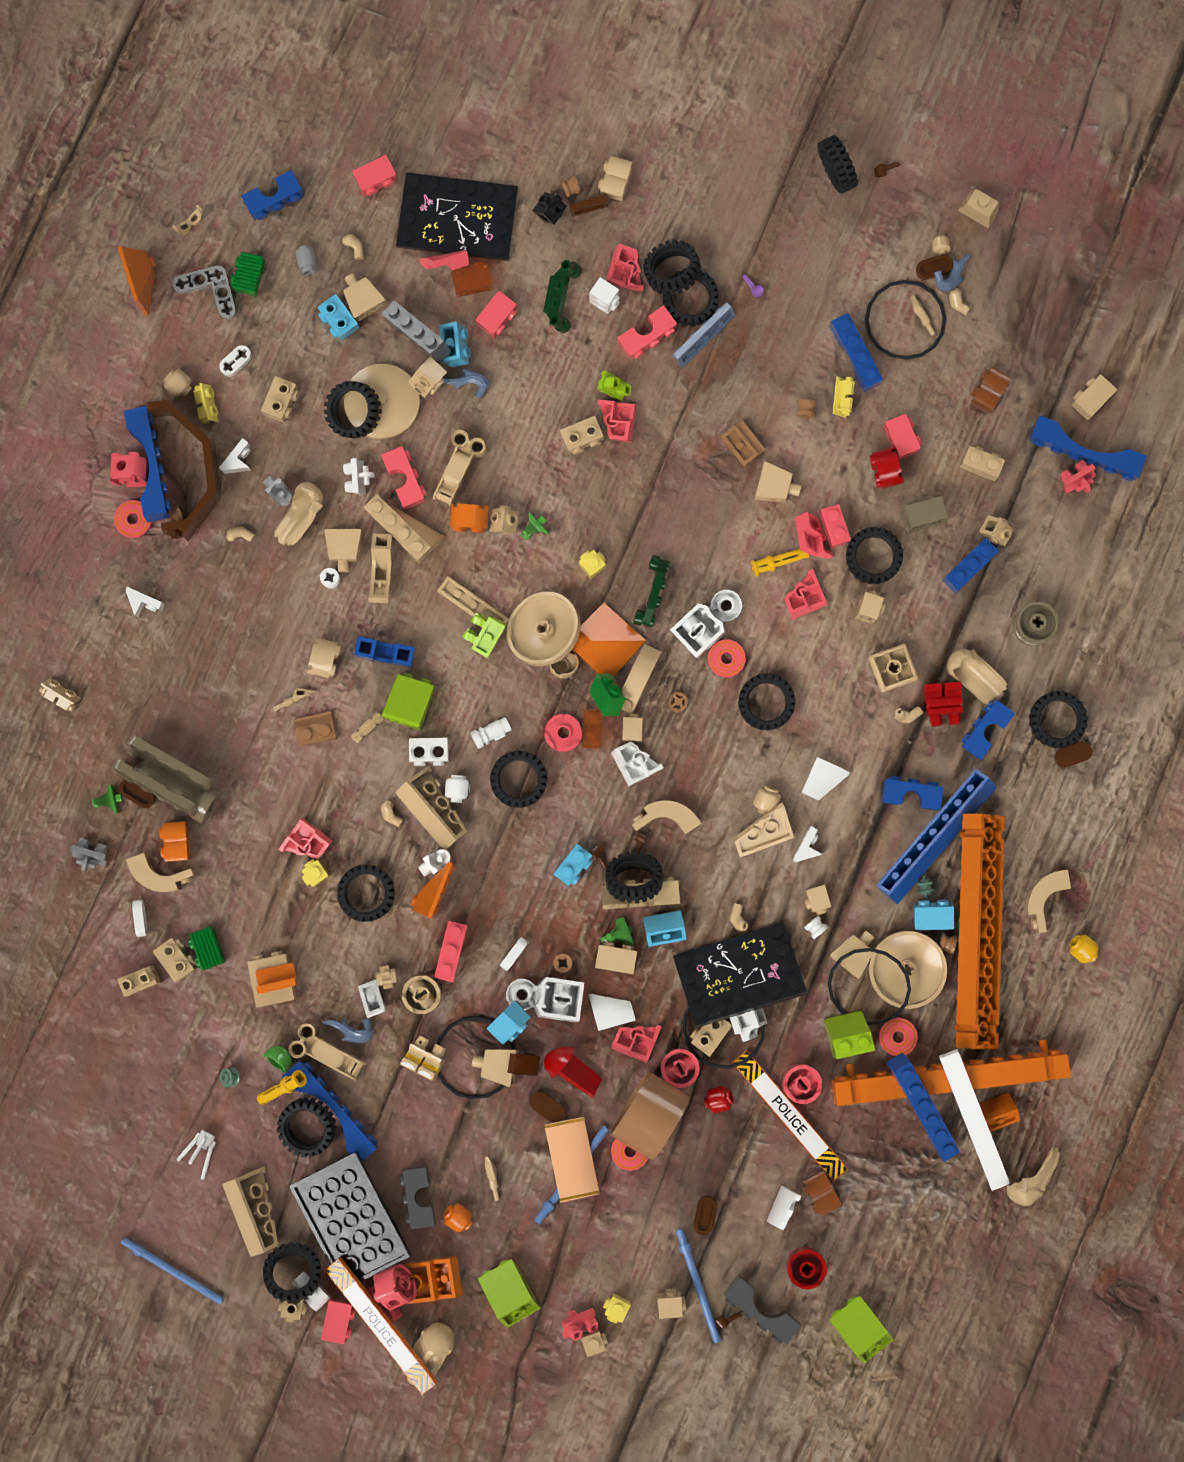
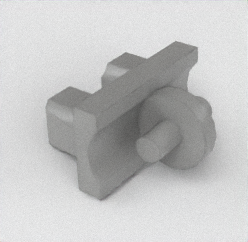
M270 475L263 481V484L267 487L265 491L279 507L287 506L292 502L293 493L280 478L275 480Z
M83 838L79 839L76 846L72 845V857L77 858L76 864L82 865L81 871L86 872L88 867L95 869L96 864L106 866V845L99 843L95 851L89 850L90 841Z

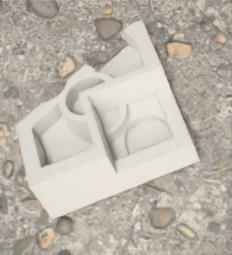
M633 742L624 744L614 749L611 753L628 786L664 768L662 764H657L649 758L650 755L646 752L640 751Z
M817 757L801 794L819 801L849 776L850 772Z
M589 994L598 1031L636 1020L630 1001Z
M781 1185L767 1222L784 1230L794 1211L795 1202H799L801 1195Z

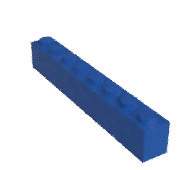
M977 769L971 773L876 886L885 896L898 905L961 831L963 814H975L996 790L997 787L989 777Z

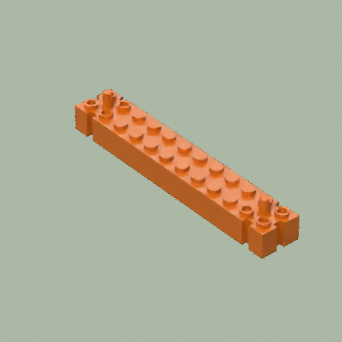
M963 814L962 829L964 830L960 832V837L962 838L958 938L957 1023L954 1025L955 1031H959L956 1032L955 1036L956 1048L999 1049V1033H996V1025H999L1005 841V839H1002V831H1005V816Z
M1039 1040L1040 1053L1028 1052L1025 1057L1020 1054L1008 1055V1059L995 1056L989 1057V1061L971 1059L969 1060L970 1063L965 1064L963 1062L974 1090L1071 1078L1068 1054L1062 1053V1050L1058 1049L1048 1050L1047 1040ZM849 1063L846 1064L847 1076H835V1080H831L833 1103L836 1106L907 1098L893 1074L887 1073L885 1070L874 1071V1075L870 1076L866 1073L855 1074L854 1064ZM942 1063L931 1064V1068L927 1069L923 1066H914L929 1095L953 1092Z

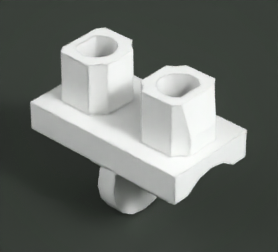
M353 458L351 462L343 465L345 475H352V481H347L344 484L345 491L366 495V485H370L369 479L374 478L375 474L369 472V467L364 466L363 460Z
M440 849L424 857L423 860L425 862L418 868L424 876L430 873L436 874L450 862L451 855L447 850Z

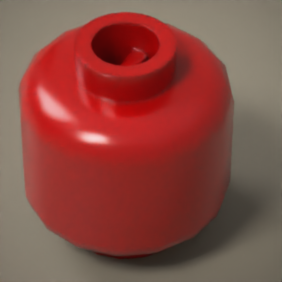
M724 1086L709 1089L706 1093V1098H704L706 1109H710L714 1114L730 1110L732 1104H734L731 1090Z

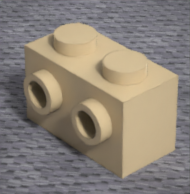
M430 356L415 372L408 383L417 394L425 398L429 393L433 395L445 381L443 377L447 371Z
M1101 374L1097 378L1093 376L1085 384L1088 388L1084 392L1080 390L1073 397L1075 401L1071 406L1086 420H1089L1117 391Z
M275 376L262 406V414L283 423L286 418L289 419L292 413L291 405L293 401L296 402L299 396L297 385Z
M595 416L560 430V435L568 454L573 453V455H577L584 451L583 448L591 446V448L596 447L604 440Z
M973 445V447L969 446L966 450L960 468L995 482L999 477L1005 460L1001 459L1002 456L997 453L991 452L989 454L984 452L982 447Z
M875 591L865 592L861 597L855 619L874 624L878 617L883 614L886 605L883 603L884 597H880V593Z
M170 938L155 949L153 953L173 981L178 983L197 968L195 967L194 958L190 954L187 955L183 950L185 946L179 938L177 940Z
M604 941L603 945H599L595 968L634 974L637 951H633V946L622 945V948L614 947L615 943Z
M721 1020L702 1026L700 1029L695 1028L690 1035V1038H692L690 1043L710 1057L732 1025L726 1020Z
M665 1289V1293H657L659 1319L683 1317V1312L686 1311L685 1296L681 1297L680 1291L676 1292V1289Z

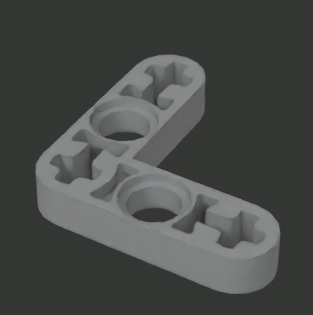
M213 266L174 278L172 282L173 288L179 294H187L212 287L221 317L225 320H232L236 316L237 310L229 279L222 266ZM216 271H219L222 274L220 275V279H217L216 277H211V282H209V278L206 275L207 273H209L210 276H215ZM199 275L205 277V281L201 285L195 283V278ZM188 278H191L193 287H191V285L188 283ZM179 281H183L184 283H188V284H185V285H184V288H183V289H181L179 286H177V285L180 284ZM222 288L228 290V295L224 298L218 296V291ZM220 302H227L228 307L233 309L230 311V315H227L225 312L223 313L226 310L224 303L220 304Z

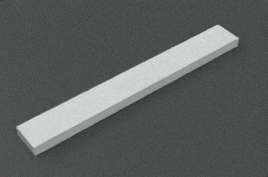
M958 1049L940 1055L939 1058L991 1190L993 1191L1010 1184Z

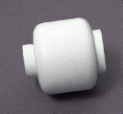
M451 775V778L446 780L445 796L451 798V802L462 803V799L469 798L470 781L466 779V776Z

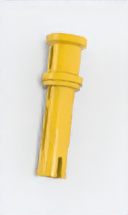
M799 548L773 557L767 555L764 559L751 560L750 563L755 577L763 572H773L776 567L809 558V554L801 551Z
M296 1070L291 1076L283 1077L279 1084L257 1095L258 1103L265 1105L284 1093H292L297 1087L305 1086L307 1083L305 1074L300 1070Z

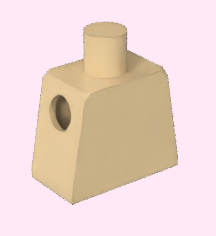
M974 189L967 194L958 211L989 229L998 214L999 202L980 190Z
M354 273L345 277L349 287L344 289L343 292L356 322L387 305L384 297L366 277L359 281Z
M764 462L754 500L785 502L787 494L799 496L801 485L791 483L792 473Z
M325 529L329 560L331 562H338L339 573H349V562H358L363 536L361 529Z
M866 930L859 939L854 935H850L828 956L837 962L841 956L852 950L869 948L868 945L874 937ZM873 952L855 953L842 960L839 965L856 979H859Z
M485 1050L484 1057L474 1055L472 1067L482 1068L481 1077L507 1087H513L515 1074L507 1073L510 1053L519 1054L520 1050Z

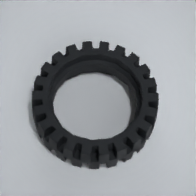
M836 135L820 141L817 145L819 157L832 185L840 194L855 188L858 185L857 174L841 140Z
M673 240L671 244L670 241H665L666 245L663 246L660 243L658 244V249L654 247L652 249L653 253L649 252L647 254L648 258H645V264H643L644 274L650 287L654 291L656 290L657 293L661 294L663 292L664 295L668 296L669 292L671 295H675V292L678 291L681 294L683 293V288L687 291L690 289L689 284L693 286L695 280L699 279V274H701L700 260L695 249L689 243L685 244L682 240L678 243L677 240ZM673 256H682L689 259L690 264L687 270L680 276L665 280L655 276L656 268L665 259Z
M687 268L683 269L681 272H676L675 275H672L669 279H673L680 276L687 270ZM702 270L701 274H699V279L695 281L703 284L709 294V303L704 311L696 315L683 314L674 306L670 292L668 296L663 294V305L677 324L681 323L686 327L687 325H690V327L699 326L706 320H709L716 311L719 301L718 287L714 283L713 278H710L706 272L703 273Z
M356 381L341 382L342 384H337L336 388H332L330 390L331 395L326 397L328 402L324 403V406L327 407V410H324V414L327 415L325 420L330 423L328 426L334 429L333 432L342 437H365L373 432L372 428H376L378 425L376 422L380 421L381 417L378 414H382V409H379V406H381V402L377 400L379 396L367 384ZM350 391L361 393L368 404L366 419L357 428L344 426L338 416L340 399Z
M869 527L861 530L851 539L846 550V563L849 571L856 579L858 578L863 583L876 585L887 582L897 574L902 565L903 549L901 542L898 541L897 536H894L891 531H887L882 527ZM872 537L880 538L891 547L893 561L885 572L870 574L862 570L858 565L856 550L865 539Z
M763 673L752 677L744 684L739 694L738 705L742 717L748 724L759 730L768 731L777 729L788 722L794 712L796 700L791 685L784 678L771 673ZM766 683L773 684L781 689L786 702L782 714L776 719L768 721L754 716L748 705L749 694L753 688Z
M1054 691L1043 695L1034 703L1030 710L1029 726L1032 729V734L1043 745L1051 748H1064L1074 744L1084 735L1088 725L1087 710L1084 708L1082 701L1080 702L1077 696H1073L1065 691ZM1050 702H1065L1076 713V727L1065 738L1051 737L1041 727V711Z
M512 751L501 756L495 762L491 770L490 784L493 793L502 803L510 807L523 808L534 804L541 798L547 785V773L542 762L533 754L525 751ZM513 761H525L537 773L535 790L523 798H514L507 795L500 784V774L503 768Z
M633 851L632 855L629 852H625V856L619 854L618 859L614 857L612 862H609L608 867H606L607 891L609 890V894L613 895V898L616 900L619 898L621 902L627 900V903L631 904L632 901H635V904H637L639 900L646 902L647 897L651 900L662 889L663 872L661 864L657 862L655 857L652 858V855L647 854L645 856L644 852H640L639 855H637V851ZM629 869H642L653 875L650 881L638 886H627L615 879L618 874Z
M359 865L348 870L342 876L338 884L337 899L341 909L349 917L361 922H371L383 917L389 911L394 901L395 888L389 875L381 868L373 865ZM363 874L377 877L385 889L382 904L371 912H360L354 909L347 897L351 881Z
M304 1097L302 1100L299 1098L291 1102L280 1114L277 1121V1133H280L278 1136L279 1140L283 1139L282 1145L284 1147L288 1145L289 1148L287 1150L289 1152L294 1150V1155L298 1156L301 1154V1157L317 1156L333 1141L336 1135L335 1131L337 1130V1126H335L336 1119L332 1118L334 1115L332 1111H327L329 1109L327 1105L325 1107L322 1106V1101L316 1102L315 1098L309 1100L308 1097ZM300 1110L309 1111L321 1120L324 1127V1135L320 1142L306 1144L299 1141L293 1135L290 1129V1119L295 1112Z
M288 1242V1245L281 1244L280 1248H274L273 1252H270L268 1258L264 1261V1284L268 1292L281 1302L287 1301V1303H292V1301L299 1303L301 1299H308V1296H312L314 1290H317L321 1281V1265L318 1256L305 1244L303 1246L298 1242L296 1244ZM289 1255H298L305 1258L311 1267V1277L308 1283L294 1291L279 1287L273 1278V1269L276 1263Z

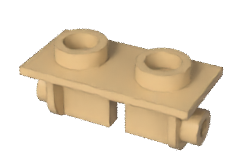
M47 679L40 684L42 685L39 690L41 696L51 702H54L56 697L59 698L56 705L66 711L72 712L76 707L74 704L81 700L74 691L60 686V683L56 680Z

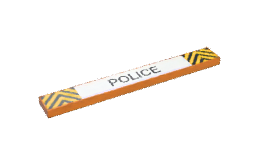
M745 1050L732 1063L743 1061L750 1053ZM753 1057L745 1064L736 1067L833 1182L848 1170Z
M341 1257L325 1269L326 1273L417 1390L423 1395L438 1381Z

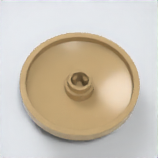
M390 364L370 365L360 370L350 380L369 385L370 388L375 390L374 393L378 394L379 399L377 400L381 402L379 409H382V414H378L381 418L380 421L376 422L378 424L377 427L372 428L373 432L367 434L369 438L387 440L398 437L413 425L418 416L420 395L408 383L411 376L397 366ZM350 391L344 395V408L350 423L354 428H357L366 419L368 404L361 393Z
M540 592L529 596L515 608L509 619L507 641L510 649L520 660L533 666H547L560 661L573 649L578 640L581 626L579 613L576 607L561 594Z
M899 931L885 937L875 947V949L885 951L898 959L909 974L911 993L908 1004L904 1009L922 1007L939 995L946 982L947 963L941 948L930 937L916 931ZM873 952L869 962V976L872 986L884 1001L900 1008L905 1002L908 990L905 975L893 960L885 955Z

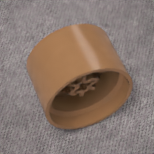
M647 1071L619 1114L610 1132V1136L653 1161L677 1126L689 1103L690 1096L650 1071Z

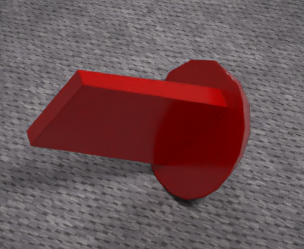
M558 1047L545 1055L544 1067L551 1078L559 1075L590 1097H594L602 1078L573 1055L574 1047Z

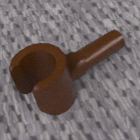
M900 163L879 164L874 170L875 177L886 176L885 170L899 167Z
M639 832L634 839L639 843L636 848L637 855L640 854L641 848L647 839V836L642 832Z
M596 844L592 848L591 853L598 859L606 871L608 866L600 856L604 850Z
M739 1312L727 1319L722 1314L715 1319V1323L718 1327L725 1328L733 1320L742 1317L743 1314Z

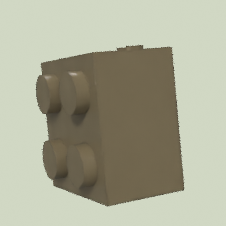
M936 494L927 496L925 500L920 502L917 499L906 502L907 505L900 512L906 534L948 522L942 496L936 497Z

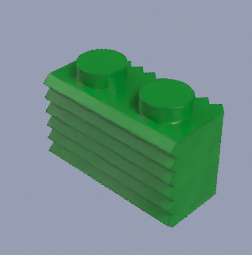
M241 252L240 257L237 256L235 262L236 274L232 275L230 283L234 292L257 297L265 265L263 256Z
M596 674L589 691L598 708H600L599 710L603 713V716L620 715L619 713L623 709L622 707L626 700L621 692V688L618 687L611 674Z
M213 926L189 934L188 944L190 949L195 950L197 957H194L197 968L205 971L226 963Z

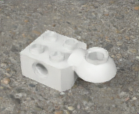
M719 591L712 598L710 607L698 603L670 630L698 659L726 633L724 622L738 617L741 613L742 601L734 591ZM724 601L732 603L730 610H722L721 606Z
M545 977L535 986L529 980L517 979L508 986L506 999L509 1005L515 1001L524 1010L533 1007L537 1017L576 1023L580 1020L584 983ZM518 990L525 992L526 997L524 1000L518 999Z

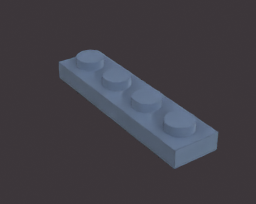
M726 302L722 307H719L715 314L709 320H706L696 333H693L682 346L677 348L673 357L681 368L735 317L732 306Z

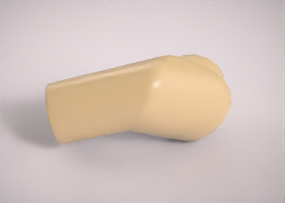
M954 288L949 294L950 305L953 309L967 315L970 306L962 303L961 290Z
M389 800L385 801L381 805L384 820L400 827L403 819L394 815L392 809L394 804Z
M734 903L730 922L736 930L746 931L748 923L741 916L743 905Z

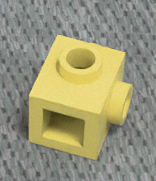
M594 550L591 552L586 551L580 556L579 566L590 579L606 568L604 563L606 559L600 552L596 553Z
M313 859L304 865L305 869L302 870L304 875L301 876L306 885L309 886L311 884L312 887H316L331 877L321 861H314Z
M614 1293L611 1298L607 1297L603 1305L604 1313L607 1315L606 1319L616 1324L618 1321L623 1323L631 1302Z

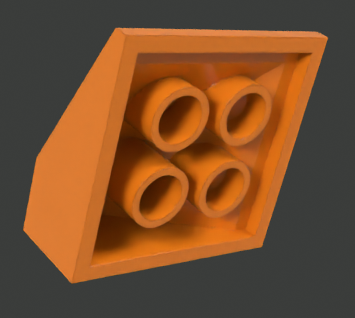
M122 246L117 247L134 302L145 316L149 315L155 279L154 267H156L154 257L149 256L147 251Z
M603 603L580 626V634L572 651L597 674L608 673L614 677L646 640L610 607Z
M448 862L423 887L418 895H414L411 902L413 911L435 919L456 864Z

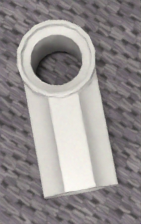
M303 1271L292 1284L297 1289H300L308 1283L310 1276ZM319 1285L317 1290H314V1294L308 1296L306 1302L312 1309L318 1311L331 1298V1295L323 1286Z

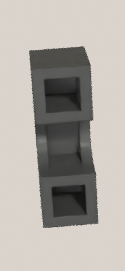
M427 1166L404 1169L403 1174H400L401 1186H405L406 1191L403 1194L404 1206L408 1205L409 1213H406L407 1225H411V1229L435 1226L433 1204L422 1205L416 1199L417 1190L429 1187L430 1185Z

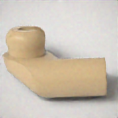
M353 234L344 236L342 239L343 244L354 249L355 260L364 259L362 242Z
M242 526L227 530L226 539L233 542L236 538L243 537L247 541L252 542L255 534Z
M919 706L910 712L898 708L895 710V719L899 722L911 723L921 716L923 711Z

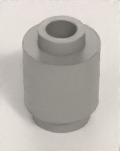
M309 245L298 247L295 254L302 275H310L317 272L316 268L318 265L314 249L309 247Z

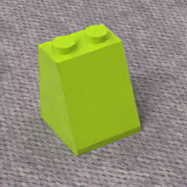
M403 672V675L397 674L382 717L421 731L435 686L431 685L432 681L424 678L418 681L413 679L414 675Z
M862 1011L824 1019L833 1058L841 1059L875 1051L871 1031Z
M512 1259L502 1261L498 1265L499 1267L485 1271L478 1278L497 1319L507 1328L541 1309L517 1264Z
M860 1295L848 1300L847 1306L842 1310L839 1308L831 1315L832 1318L829 1319L863 1364L894 1341L893 1337Z

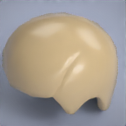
M569 652L560 661L549 665L551 673L561 679L570 678L577 671L579 665L578 657L575 653Z

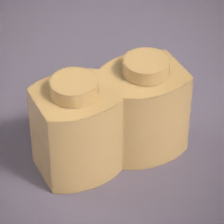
M613 156L610 157L609 161H605L603 172H606L604 179L600 178L598 185L601 195L606 194L608 198L623 201L633 162Z

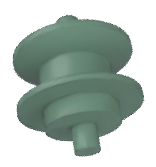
M922 876L923 880H919V883L915 884L920 886V890L916 893H920L921 896L925 895V899H929L928 895H931L932 891H936L931 888V885L935 882H931L930 879H926V876Z
M235 1067L222 1069L220 1073L221 1084L225 1088L237 1086L240 1081L238 1070Z

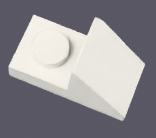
M242 438L219 469L224 474L250 471L251 469L240 461L241 458H246L250 453V444Z
M129 587L126 588L129 602L136 617H139L144 604H146V609L153 612L163 610L164 603Z
M810 826L792 859L793 862L822 855L809 847L810 844H815L819 836L816 834L817 829Z
M377 980L358 986L367 1018L386 1011L387 1007L382 999Z

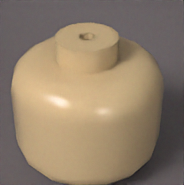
M943 235L935 237L932 240V251L938 253L939 256L946 255V253L951 251L950 239Z

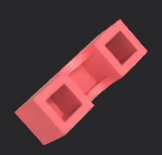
M664 305L648 316V322L653 328L650 334L640 335L632 327L617 338V343L630 360L634 357L635 359L640 358L645 354L644 350L649 347L651 349L654 348L664 336L668 338L676 332L677 323Z
M401 446L382 454L381 456L389 475L402 473L407 477L405 485L396 489L404 510L425 502L423 496L427 494L423 485L419 486L416 479L419 478L416 468H411L409 464L412 461L409 451H404Z
M448 921L434 978L450 982L455 981L468 925Z

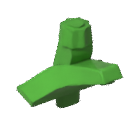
M529 512V524L523 530L521 536L527 541L535 532L550 534L543 526L547 520L543 516L536 519Z
M109 785L107 792L103 796L93 799L92 804L95 808L107 806L115 813H121L118 802L123 801L122 794L116 795L115 786Z
M624 917L617 919L615 928L600 938L602 943L603 941H617L627 946L634 944L631 937V927L627 926Z

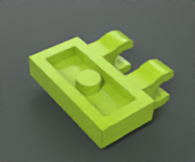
M477 612L471 622L482 627L481 632L477 635L476 632L468 628L462 638L473 643L471 649L488 658L507 624L491 615L486 619Z

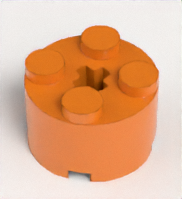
M451 504L450 527H452V531L466 532V528H471V532L485 533V529H488L489 506L484 505V509H482V506L474 504H457V507L456 504Z

